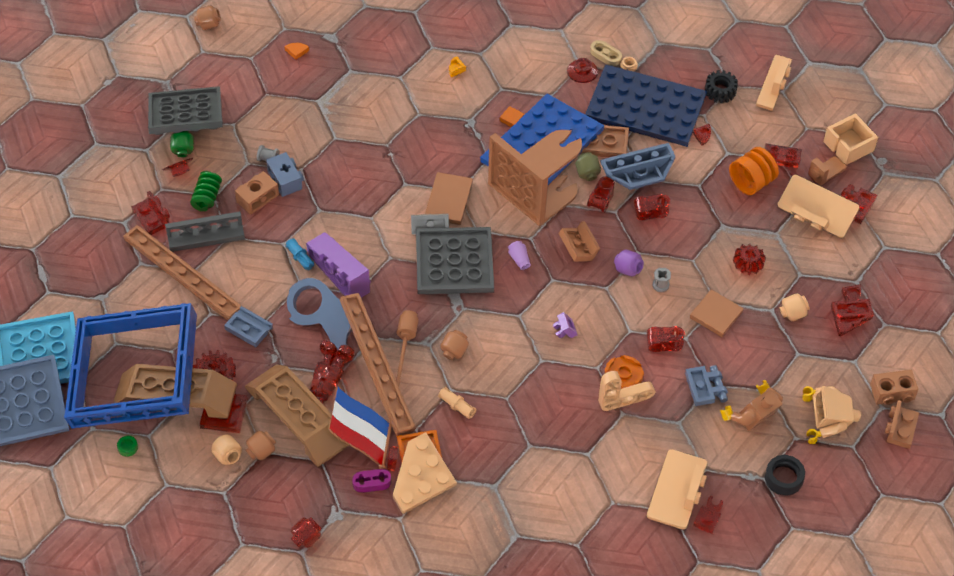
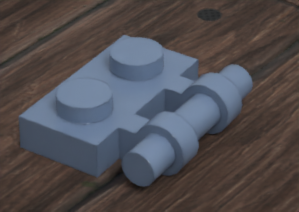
M716 365L710 367L711 372H706L705 366L685 370V376L695 406L715 403V396L719 397L722 403L728 401V391L726 386L723 385L722 373ZM710 381L714 382L716 387H711Z

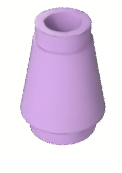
M522 241L513 242L508 246L509 255L521 270L531 266L526 245Z

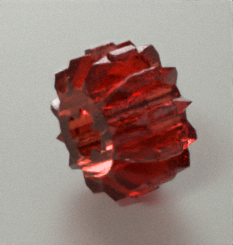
M750 243L747 246L742 244L740 248L735 250L733 263L736 269H741V274L747 272L750 275L753 272L757 275L759 270L764 268L766 255H764L763 249H758V245L753 247Z

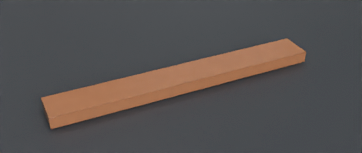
M136 225L123 236L126 242L227 321L235 312L240 310L242 305L140 226Z
M355 293L342 296L340 298L341 305L395 435L398 436L415 431L416 427L360 294Z

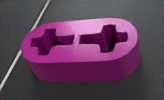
M385 469L357 472L352 478L353 488L361 493L385 490L391 485V474ZM380 477H384V482H380ZM360 479H363V481H364V484H363V485H360V483H359V480H360Z

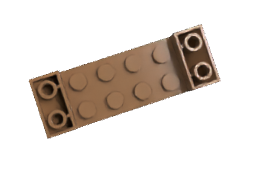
M135 364L122 373L113 403L173 396L176 367ZM193 368L189 407L205 408L208 417L228 419L237 383L214 370Z
M276 364L245 385L246 390L256 400L261 398L303 443L305 454L317 467L349 446L328 430L331 418L330 411L287 366Z

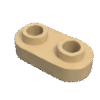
M601 40L594 41L591 44L590 53L595 58L611 66H618L621 63L622 53L616 48Z

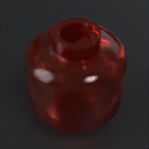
M302 517L290 530L293 535L291 540L299 548L302 545L305 548H310L320 539V530L322 528L311 517L309 519Z

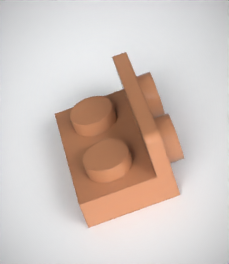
M898 400L896 406H891L889 417L892 420L891 423L887 422L885 434H888L886 442L910 449L919 412L901 407L902 401Z

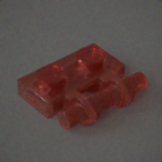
M849 184L841 192V197L848 200L852 199V202L859 205V210L853 221L861 224L878 195L863 188L856 192L854 191L855 187Z

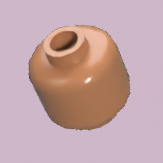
M209 5L199 8L196 11L194 20L197 26H200L203 30H208L219 25L221 16L217 8Z
M458 330L447 332L440 345L441 350L444 352L443 356L450 360L462 358L469 346L468 337Z
M259 430L246 440L248 448L245 451L252 459L257 458L263 461L275 451L276 442L267 431Z

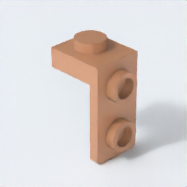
M836 156L824 163L815 158L811 161L808 175L821 186L845 171L847 166Z

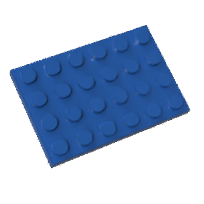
M546 94L501 138L520 154H523L556 130H572V133L560 146L565 147L568 143L581 138L582 152L597 135L604 131V125L553 96ZM489 149L480 157V161L488 167ZM569 162L567 165H565L563 168H561L559 171H557L555 174H553L551 177H549V178H548V185H549L571 162Z

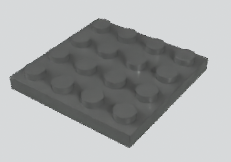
M220 86L148 93L149 134L161 135L169 132L199 131L200 129L214 130L223 127Z
M491 227L416 229L417 294L494 293Z

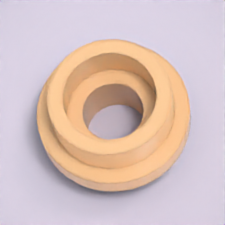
M625 57L620 63V68L633 72L638 67L633 57Z

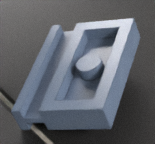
M241 306L240 310L235 312L224 327L226 331L257 347L267 336L268 331L273 329V324Z

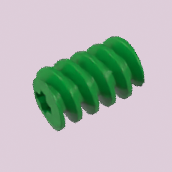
M202 171L190 200L191 206L200 212L212 208L215 204L222 178L216 173Z

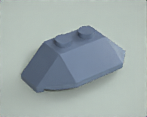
M665 143L602 159L600 163L606 176L632 190L665 181L676 156L670 144Z

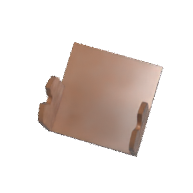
M556 130L523 154H520L494 133L490 136L488 184L540 227L570 204L577 196V183L564 188L560 192L556 190L561 187L568 178V175L559 174L549 185L548 178L580 154L582 148L581 138L568 143L565 147H561L560 144L565 142L572 133V130Z

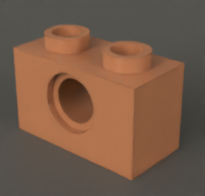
M263 171L235 190L236 202L251 215L279 196L278 184Z

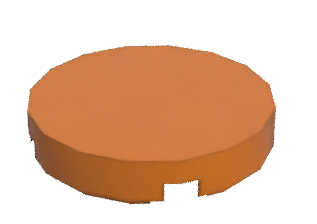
M622 355L612 358L606 364L604 374L610 371H617L622 381V389L642 383L644 370L638 360Z

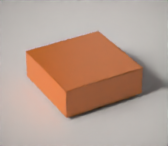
M509 106L500 116V122L512 127L524 116V113Z

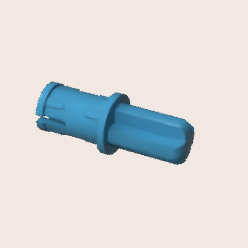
M294 238L286 242V248L293 254L294 260L299 261L304 269L311 270L314 267V262L307 255L306 249L302 248Z

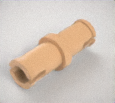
M447 387L442 388L439 392L438 397L451 405L450 407L454 411L458 410L468 419L475 415L476 408L465 402L462 396H457Z

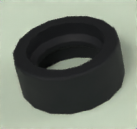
M778 455L772 458L767 465L765 473L766 485L771 491L779 495L795 494L800 490L805 479L804 465L800 460L790 455ZM778 467L790 468L796 473L797 480L793 483H782L773 476V471Z

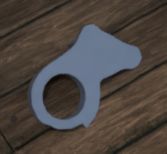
M315 278L299 280L289 289L287 297V308L291 314L289 319L298 325L320 323L329 336L331 347L335 350H344L352 329L340 300L320 280ZM310 288L318 289L322 294V303L319 309L313 314H300L296 307V301L300 293Z

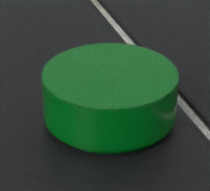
M132 436L121 437L117 442L118 452L125 457L134 455L138 450L137 440Z

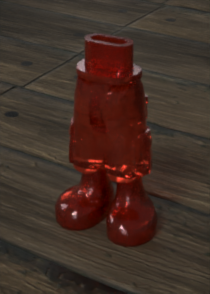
M323 340L320 343L319 349L324 355V359L317 363L310 386V391L322 404L329 399V396L334 392L335 386L340 382L344 374L343 366L351 361L355 355V351L351 347L340 345L339 349H337L334 343ZM337 357L336 363L332 364L334 359Z

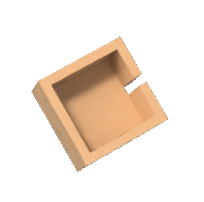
M855 113L827 127L823 142L833 152L836 151V156L845 165H848L874 152L878 136Z

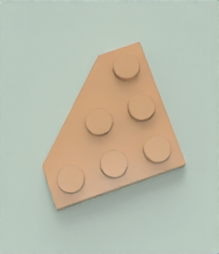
M426 432L408 441L393 492V499L402 514L457 485L456 480Z

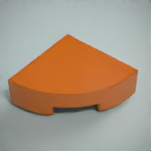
M291 43L284 46L285 51L296 60L309 52V46L302 43Z

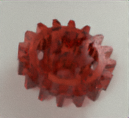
M209 350V355L207 356L202 353V359L196 358V364L193 365L195 369L214 370L232 381L233 377H236V365L233 363V358H227L226 352L220 355L219 350L216 351V354Z

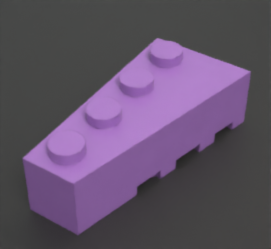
M324 232L306 243L308 256L344 296L359 293L360 297H363L370 293L369 270L339 245L333 237Z

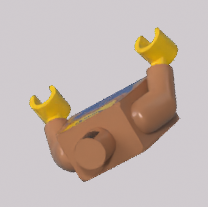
M763 380L762 385H756L760 396L751 401L740 413H733L731 406H725L726 410H720L724 421L732 420L744 425L750 431L780 409L783 405V396L775 389L770 388L767 381Z

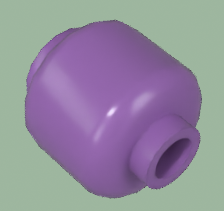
M625 249L615 256L614 264L617 272L633 277L642 271L644 261L640 254Z

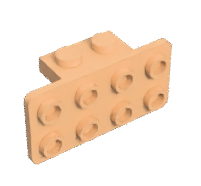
M798 175L792 176L778 202V207L793 214V218L800 222L807 221L811 223V227L819 231L823 229L840 238L845 237L859 210L858 204Z
M673 449L668 450L647 512V518L679 529H686L694 504L698 505L701 493L698 492L699 488L704 487L707 478L704 475L707 461Z

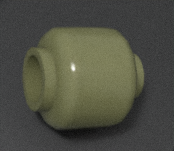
M589 152L578 156L575 165L579 177L587 179V181L595 180L597 175L601 173L598 157Z

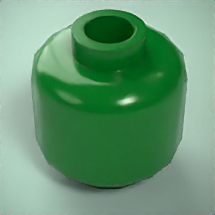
M189 131L173 133L170 137L171 152L179 158L187 157L194 151V136Z

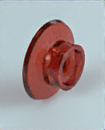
M579 58L569 64L567 74L575 82L588 83L596 79L598 68L589 59Z
M193 158L177 162L162 170H170L173 177L182 175L190 171L188 163Z

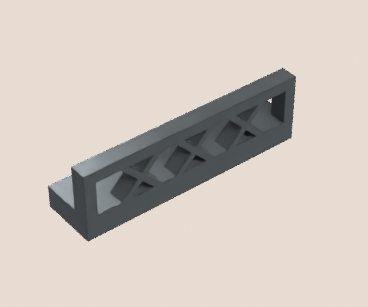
M241 212L165 224L169 249L172 252L245 240ZM238 219L236 222H228L229 220ZM173 229H180L179 231H176V232H171V231H170V230H173Z

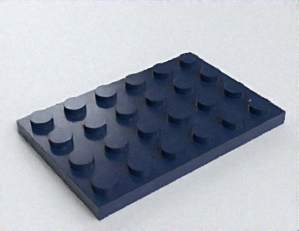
M605 64L585 115L604 125L627 127L630 132L688 147L707 91Z

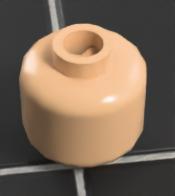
M798 293L782 299V307H779L783 318L787 317L790 321H796L807 316V310H810L805 296H801Z
M222 435L213 442L211 451L221 464L230 465L239 460L242 447L232 436Z

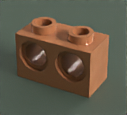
M912 369L873 374L870 383L876 405H890L898 400L910 402L915 400L919 390Z

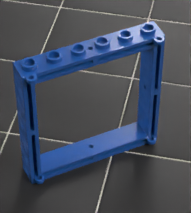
M191 303L77 318L64 415L71 429L189 414L197 313ZM180 324L173 396L83 407L92 336Z

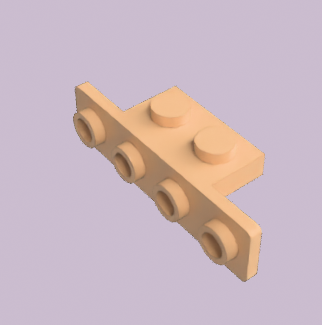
M779 55L774 56L756 106L768 110L774 109L780 90L785 88L787 81L785 77L790 75V64L792 61L790 58Z

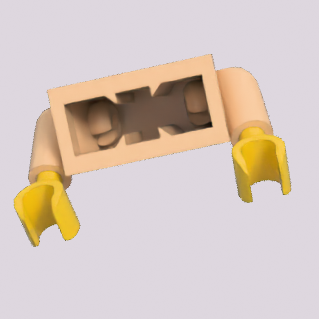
M810 386L804 387L802 399L805 402L813 400L816 428L820 429V431L815 429L807 431L806 436H815L808 439L809 444H815L818 441V437L822 436L825 438L843 432L853 421L858 422L860 420L861 412L853 409L851 397L841 393L835 387L823 386L816 388V390H813Z

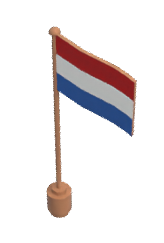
M411 310L402 312L397 328V335L403 340L396 378L398 387L407 341L415 338L417 333L418 315ZM337 387L328 430L342 442L364 453L379 465V469L386 470L385 462L392 428L390 420L387 422L374 410L351 398Z

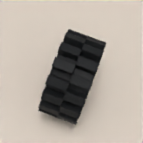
M717 70L716 73L713 71L711 75H708L705 91H707L706 96H709L710 100L714 99L716 103L718 100L720 103H723L725 100L727 103L729 99L731 101L734 99L738 80L735 79V75L731 76V72L726 74L725 70L720 73V70ZM716 85H724L727 88L721 89L716 87Z

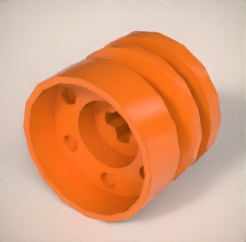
M754 147L744 156L732 162L729 167L733 183L741 192L747 195L755 194L764 186L774 181L779 174L775 159L762 147Z

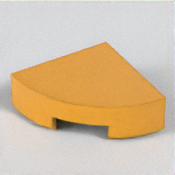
M455 56L449 64V75L451 78L466 71V66L458 56Z

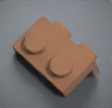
M581 221L577 228H562L559 232L574 262L592 261L600 250L585 221Z

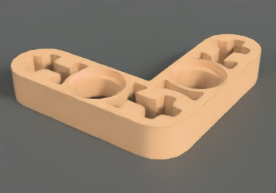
M610 371L601 378L598 401L602 410L609 411L650 399L656 392L651 382H643L621 389L622 381L618 372Z

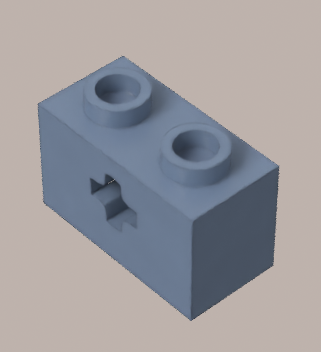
M287 152L266 160L267 171L270 177L278 184V190L282 197L302 190L303 175L301 171H297L294 159L290 158Z

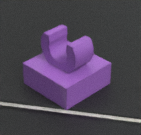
M564 312L557 315L559 321L555 322L553 327L556 330L561 329L555 333L556 336L559 338L568 335L570 338L577 336L573 320Z

